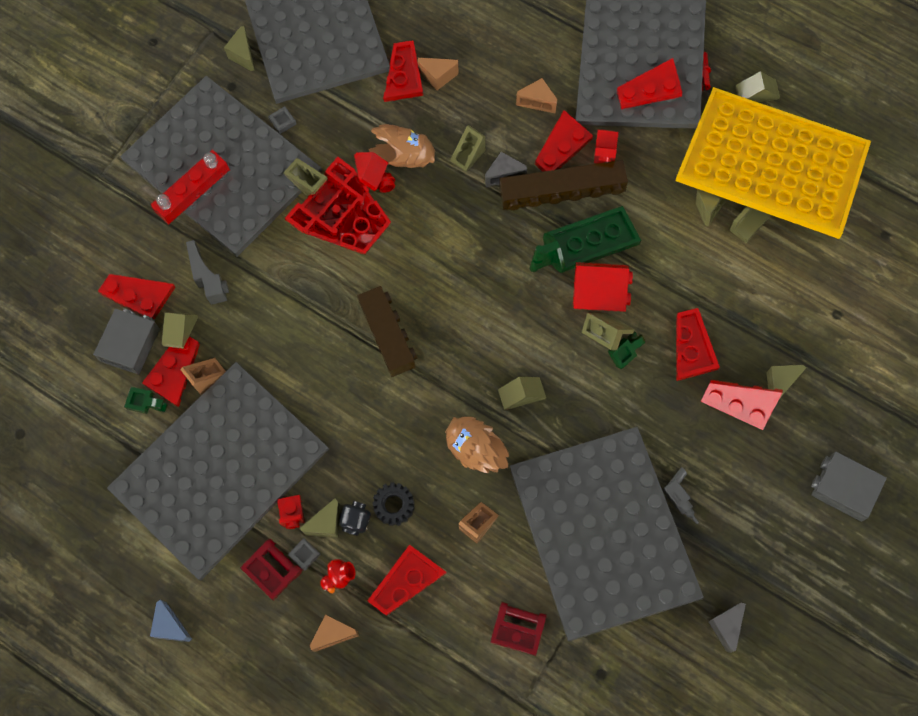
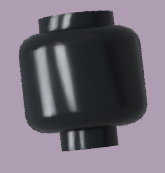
M353 501L352 505L345 504L338 520L339 526L342 527L341 531L359 536V533L366 532L371 512L365 509V504Z

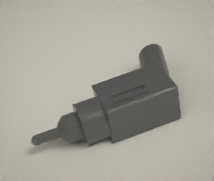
M681 467L662 491L682 515L685 514L698 524L699 521L695 518L694 510L692 509L693 505L689 502L691 497L680 485L687 475L685 469Z

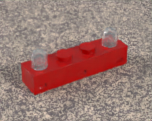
M211 150L163 194L158 195L156 200L150 204L151 207L169 225L230 170L227 162L215 151Z

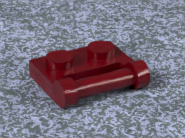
M268 539L240 568L274 601L303 570L298 565L295 566L275 546L276 543L272 539ZM266 553H269L289 572L285 577L263 557Z
M501 601L490 643L536 656L547 614L540 613L538 615L508 606V603ZM508 615L537 624L536 629L533 630L505 622L504 617Z

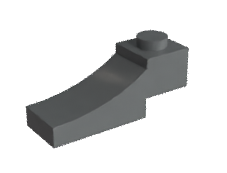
M195 240L186 242L193 279L198 288L204 287L206 298L211 305L227 301L226 293H229L227 281H223L219 274L214 275L207 268Z

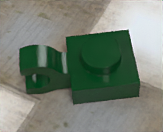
M634 331L633 334H629L627 339L623 337L620 340L617 350L609 349L608 353L616 367L623 369L637 356L635 350L646 341L643 335L640 334L638 336Z
M131 387L124 408L147 414L149 408L165 412L168 404L163 403L164 400L153 398L154 393L152 391Z

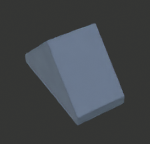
M162 600L156 602L150 637L184 642L191 641V636L167 602Z

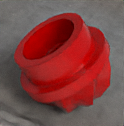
M384 172L377 188L381 193L390 192L395 188L394 183L396 180L391 173Z

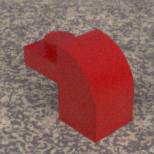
M598 129L594 156L595 164L615 161L618 131Z

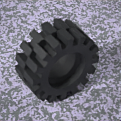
M392 482L390 485H383V488H379L377 494H374V512L382 523H387L389 526L395 524L399 526L402 522L406 523L409 517H412V512L415 508L414 499L406 486L403 487L400 483L396 485ZM392 496L399 497L403 503L402 508L395 513H391L385 508L386 500Z

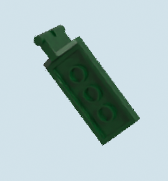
M621 206L544 233L542 237L544 245L536 247L529 269L531 272H536L540 268L552 265L560 273L574 269L576 262L590 263L640 245L641 239L624 207Z

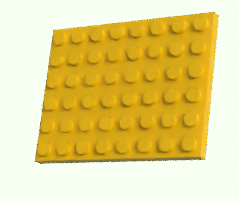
M713 87L675 181L840 239L871 141Z

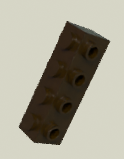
M379 286L357 295L359 304L391 377L416 368L414 361L417 359L413 347L408 348L406 343L409 340L404 328L400 330L398 322L401 321L397 311H392L389 305L392 303L388 291L384 292L382 287Z

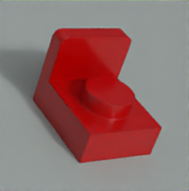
M300 495L277 499L280 514L279 524L282 527L295 529L300 527L301 523H305Z

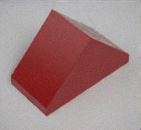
M357 152L354 158L359 181L375 191L380 184L388 162L374 152Z

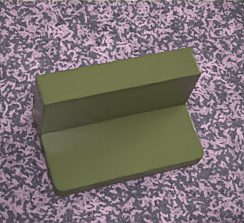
M746 206L733 221L730 231L747 243L771 215Z
M587 313L581 333L610 350H617L622 334H633L635 329L607 313Z

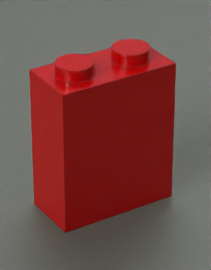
M576 262L573 309L626 312V305L630 306L631 293H627L628 284H632L633 271H629L628 265Z

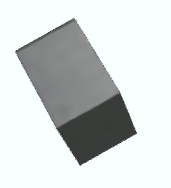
M500 152L485 174L486 187L499 185V178L527 174V167Z
M739 603L708 621L725 650L730 653L736 651L746 605L744 603Z

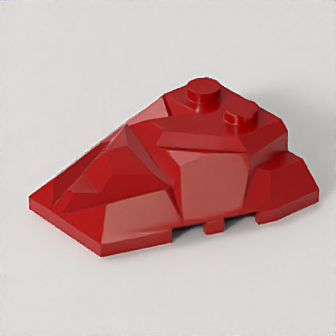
M337 156L325 170V176L328 178L315 194L309 195L302 205L297 203L285 217V220L302 233L366 255L389 227L391 221L378 202L374 201L367 186L359 181L355 169Z

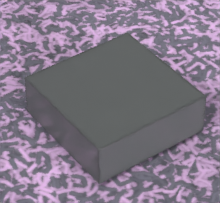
M285 106L268 116L279 134L296 125V120Z
M303 538L288 555L306 571L321 554Z

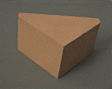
M418 58L419 73L436 90L440 89L459 73L458 60Z
M541 78L517 92L516 105L556 113L557 98Z
M216 358L181 368L183 374L200 395L206 392L226 372Z
M480 502L459 522V530L475 543H478L499 515Z
M325 615L310 644V648L316 652L358 637L359 634L355 629Z

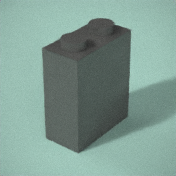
M115 309L93 355L100 362L139 375L160 328L155 323V320L149 316L143 315V317H139L131 310L123 309L121 311Z
M834 452L830 457L826 456L820 466L823 469L821 475H817L812 482L811 487L814 490L811 496L861 522L869 518L887 477L838 452Z

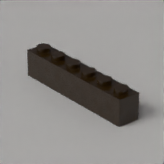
M623 160L499 178L503 210H517L520 207L526 206L538 207L546 203L558 204L566 200L578 201L586 197L598 198L606 194L618 195L626 192L628 184Z

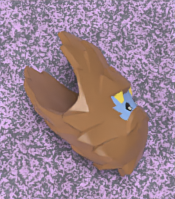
M382 124L379 127L372 128L371 132L376 134V138L386 141L388 144L375 145L376 147L370 148L369 152L376 153L386 160L388 165L423 168L429 162H435L436 151L426 135L416 134L411 129L389 124Z
M454 417L445 431L447 446L465 468L477 469L484 473H489L490 471L498 472L499 468H508L509 463L506 457H509V452L501 439L492 432L493 427L484 425L483 421L476 420L474 417Z

